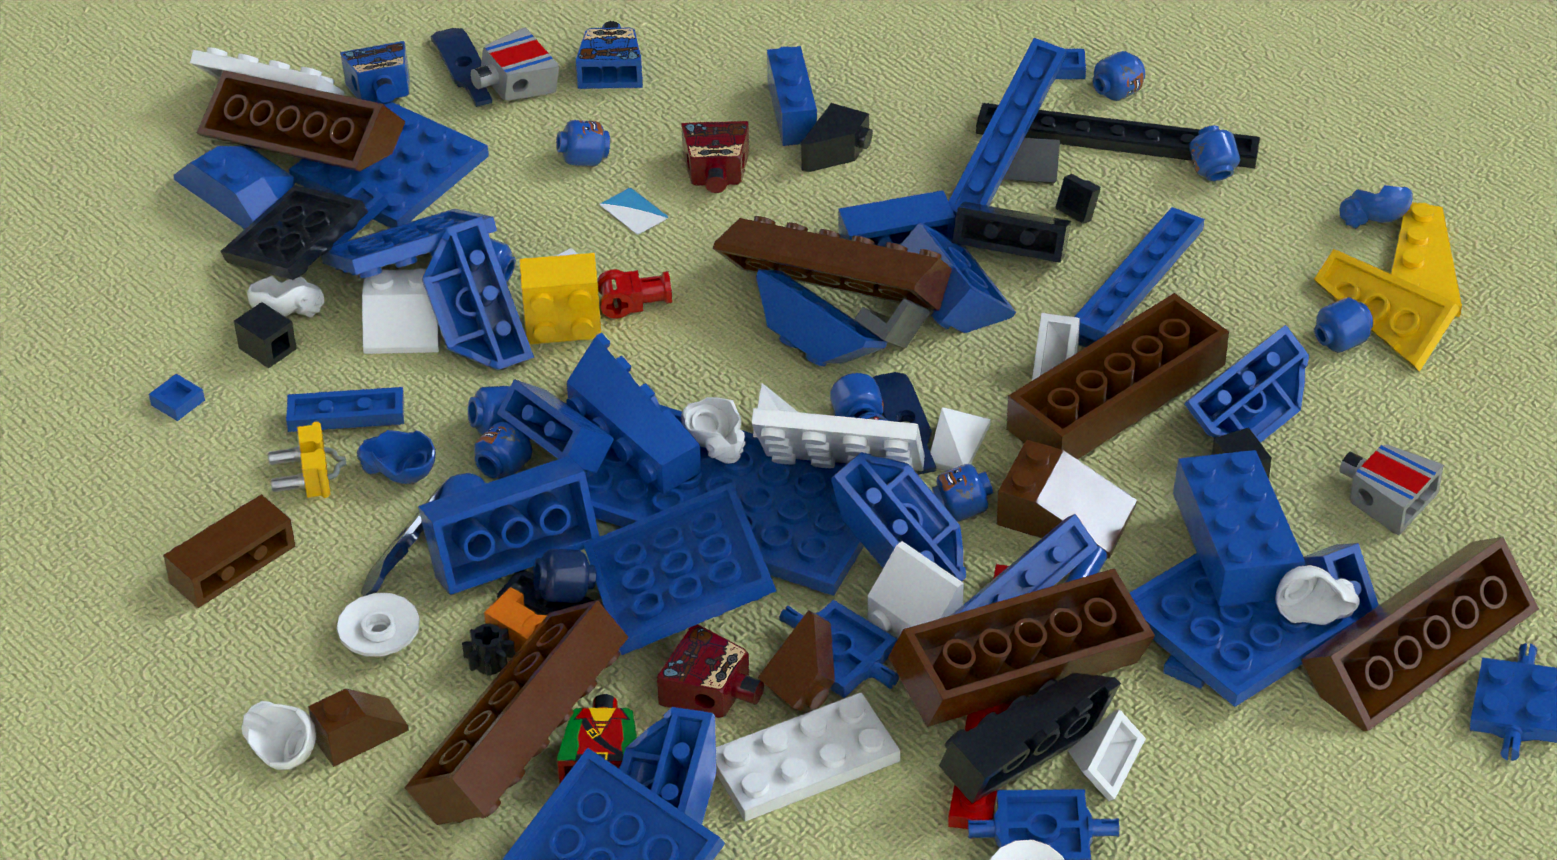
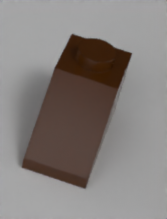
M809 610L758 676L759 680L792 708L804 713L819 708L826 701L829 689L835 682L831 623Z
M346 688L308 706L310 718L315 724L316 743L333 767L409 731L408 724L388 698Z

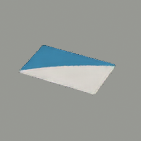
M628 188L600 203L601 207L637 235L669 218L632 188Z

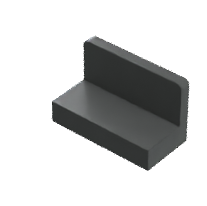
M1024 138L1003 180L1055 183L1058 173L1060 140Z
M903 299L891 318L862 307L855 320L884 341L907 348L930 314V310L910 300Z

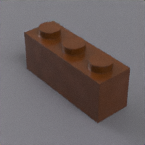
M262 494L164 554L169 583L197 608L203 606L296 547L291 519Z

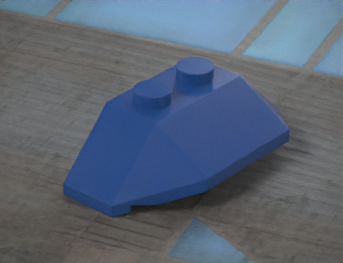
M217 146L173 175L176 182L243 229H246L295 185L294 176L248 146Z
M482 216L446 228L422 277V282L447 350L495 370H501L533 359L534 355Z
M758 270L756 279L767 327L780 335L779 340L783 344L799 348L805 352V358L808 361L819 366H826L827 363H846L886 347L887 341L878 337L862 324L792 279L783 271Z
M1284 325L1192 395L1184 405L1208 436L1216 438L1249 427L1261 443L1301 411L1305 386V368L1308 366L1309 354L1290 329Z
M861 452L831 478L843 522L882 568L886 565L896 545L903 541L961 582L966 578V569L963 567V543L960 524L908 463L875 457Z
M671 707L663 714L664 718L647 728L625 748L620 770L702 825L716 776L715 715L710 712Z

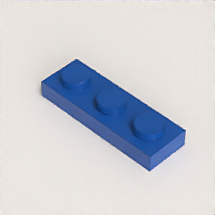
M403 387L288 394L286 415L288 432H297V427L312 425L313 422H319L322 430L404 424L405 398Z

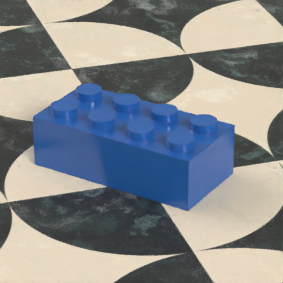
M1256 450L1178 458L1173 495L1218 605L1225 606L1276 600V591L1281 579L1290 570L1298 566H1305V560Z
M570 456L418 506L435 577L450 595L534 566L536 559L542 558L543 554L549 549L583 550L585 549L583 543L600 537L585 471Z

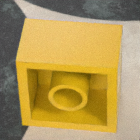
M595 253L520 259L525 328L529 344L590 340L601 333Z

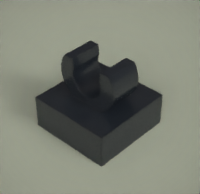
M1074 174L1064 176L1055 209L1083 224L1092 221L1101 187L1089 180H1083Z

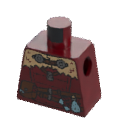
M748 121L681 123L683 156L691 184L695 186L705 185L706 189L712 193L723 192L727 185L740 184L743 180L749 155Z
M697 624L689 628L657 676L658 703L668 708L676 707L710 712L716 718L726 716L736 699L756 705L762 697L764 683L759 679L749 676V653L746 649Z

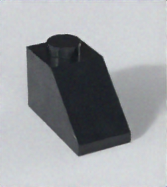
M830 103L801 142V170L811 172L855 161L862 150L867 149L872 141L873 130L869 128V113Z

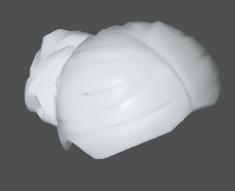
M271 275L251 284L247 291L248 301L252 308L263 302L285 317L296 311L297 314L311 318L315 313L320 312V307L324 304V295L321 289L315 284L307 283L301 276L294 280L289 279L285 282H280Z
M707 397L699 402L688 404L681 413L682 425L696 439L700 447H706L709 452L708 456L716 458L725 464L737 462L740 454L743 452L745 436L744 432L740 430L741 417L734 401L718 397Z
M1312 565L1298 566L1287 572L1277 587L1275 597L1280 613L1290 622H1306L1319 625H1327L1336 619L1351 616L1357 609L1360 601L1351 582L1346 579L1335 580L1325 570Z
M261 701L251 706L244 715L241 728L242 734L257 756L268 766L277 770H290L304 763L311 754L316 742V729L314 722L307 712L293 706Z

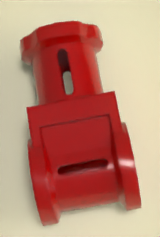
M611 269L603 272L597 278L598 292L602 295L600 302L601 311L609 318L618 319L630 313L643 312L644 303L665 301L666 304L672 303L669 271L662 272L659 276L639 278L638 270L623 272ZM612 280L616 282V290H613ZM614 298H617L618 308L614 306Z

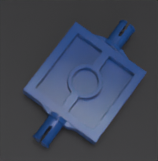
M832 600L820 612L815 613L831 623L835 682L830 687V690L845 698L868 678H874L889 689H892L893 685L897 684L899 680L897 672L883 665L889 658L888 656L898 640L896 637L835 600ZM786 606V610L783 609L780 613L779 620L795 628L804 615L795 611L792 607Z
M1527 643L1520 645L1517 662L1483 657L1481 661L1471 714L1470 731L1491 733L1503 738L1500 754L1505 760H1508L1510 748H1512L1511 761L1519 758L1521 741L1540 740L1557 743V668L1535 665L1537 648L1533 644H1530L1528 656H1526Z
M1085 789L997 790V811L994 820H968V839L995 838L999 848L1014 841L1035 840L1050 845L1063 856L1064 860H1091L1090 845L1093 837H1119V818L1092 819V815L1086 807Z

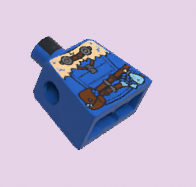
M608 21L603 24L602 28H589L585 31L576 57L578 89L643 88L642 61L635 29L631 27L622 28L619 23Z
M404 41L340 52L345 84L356 98L372 102L378 99L381 102L388 103L395 98L409 95L410 73Z

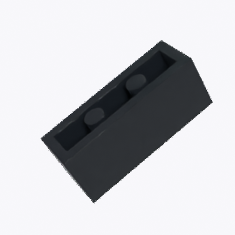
M964 201L957 209L952 243L1061 263L1066 254L1071 221Z

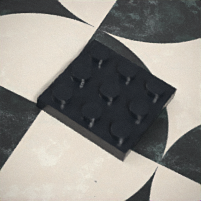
M294 185L220 252L227 263L294 280L306 273L308 267L317 258L329 252L339 238L353 230L357 226L358 221L368 211L361 200Z

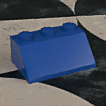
M921 222L901 243L902 246L908 248L907 252L919 254L920 249L937 252L942 255L941 260L952 268L940 311L933 310L934 312L931 314L933 319L943 328L949 329L953 327L963 333H968L1010 319L1016 314V311L965 246L952 243V239Z

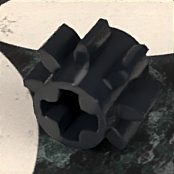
M491 623L471 629V641L462 642L463 656L468 659L469 669L471 671L477 669L480 673L487 676L501 672L508 663L507 658H512L516 654L514 641L509 640L508 629L504 628L501 630L498 626Z

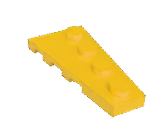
M1412 202L1410 209L1404 214L1391 274L1455 302L1459 307L1455 317H1460L1462 303L1443 207Z
M1334 248L1314 278L1316 283L1336 301L1349 297L1364 303L1373 317L1371 331L1419 372L1459 311V307L1455 302Z

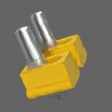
M319 422L297 427L300 446L268 452V460L271 465L295 461L301 462L303 473L271 479V489L273 492L300 488L306 489L307 498L317 496L328 498L331 495L329 480L338 476L341 467L347 466L346 457L338 456L333 448H325L322 428ZM326 453L331 454L333 459L338 462L331 474H328Z

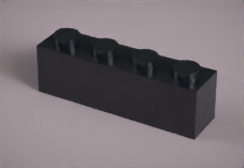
M1072 673L1059 681L1051 679L1036 694L1028 698L1026 695H1022L1013 701L1007 710L997 715L995 712L989 713L973 729L967 732L965 729H961L954 733L945 743L947 750L939 767L973 804L1079 742L1100 723L1121 683L1115 677Z

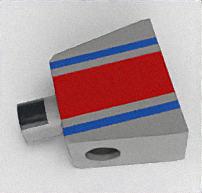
M525 27L485 45L482 52L481 67L471 70V80L477 89L492 86L503 100H516L555 93L559 65Z
M1386 444L1381 445L1368 459L1351 451L1348 452L1341 462L1339 471L1353 479L1350 495L1352 504L1400 536L1439 493L1444 465Z

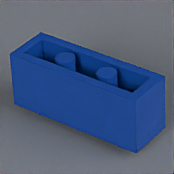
M784 46L778 49H768L767 80L782 145L801 144L817 122V108L801 46Z
M943 190L838 209V234L843 239L852 240L853 236H861L874 241V245L885 247L887 242L901 245L921 222L953 240L955 215Z
M516 379L513 380L497 412L499 416L556 458L561 459L570 456L582 469L597 473L614 440L612 436L549 391Z

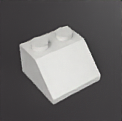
M382 269V273L364 278L362 291L364 354L439 352L441 331L422 282L426 269Z
M902 541L896 545L868 594V621L898 639L903 629L950 616L963 606L964 583Z

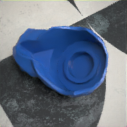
M1384 185L1379 193L1374 194L1357 189L1353 192L1352 196L1347 197L1341 202L1339 208L1340 217L1345 220L1347 226H1351L1354 229H1357L1360 225H1365L1369 220L1379 223L1395 221L1403 217L1410 209L1413 200L1412 190L1408 187Z
M387 430L378 437L364 440L357 450V459L361 462L363 470L368 474L381 473L394 482L412 484L424 479L429 474L435 462L436 449L431 439L421 431L416 430L406 433Z

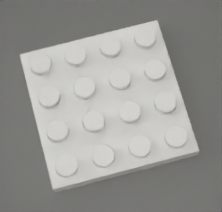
M753 408L752 426L766 456H771L772 461L775 463L795 464L796 459L811 460V465L815 467L834 468L835 462L849 463L859 453L863 452L875 457L908 463L913 470L923 471L925 455L918 424Z

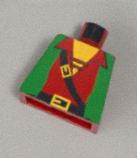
M601 694L593 699L592 708H576L573 710L574 713L568 721L557 757L559 784L587 748L620 769L625 748L637 738L633 711L629 708H618V701L614 696Z

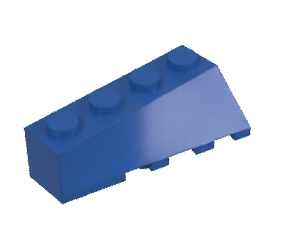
M603 333L595 336L567 380L568 399L566 404L612 436L614 440L610 447L615 451L618 458L623 462L627 461L638 471L646 483L653 484L664 494L701 473L700 444L669 409L661 411L654 391L647 383L639 386L629 373L631 365L623 356L614 358L607 349L610 346V341Z

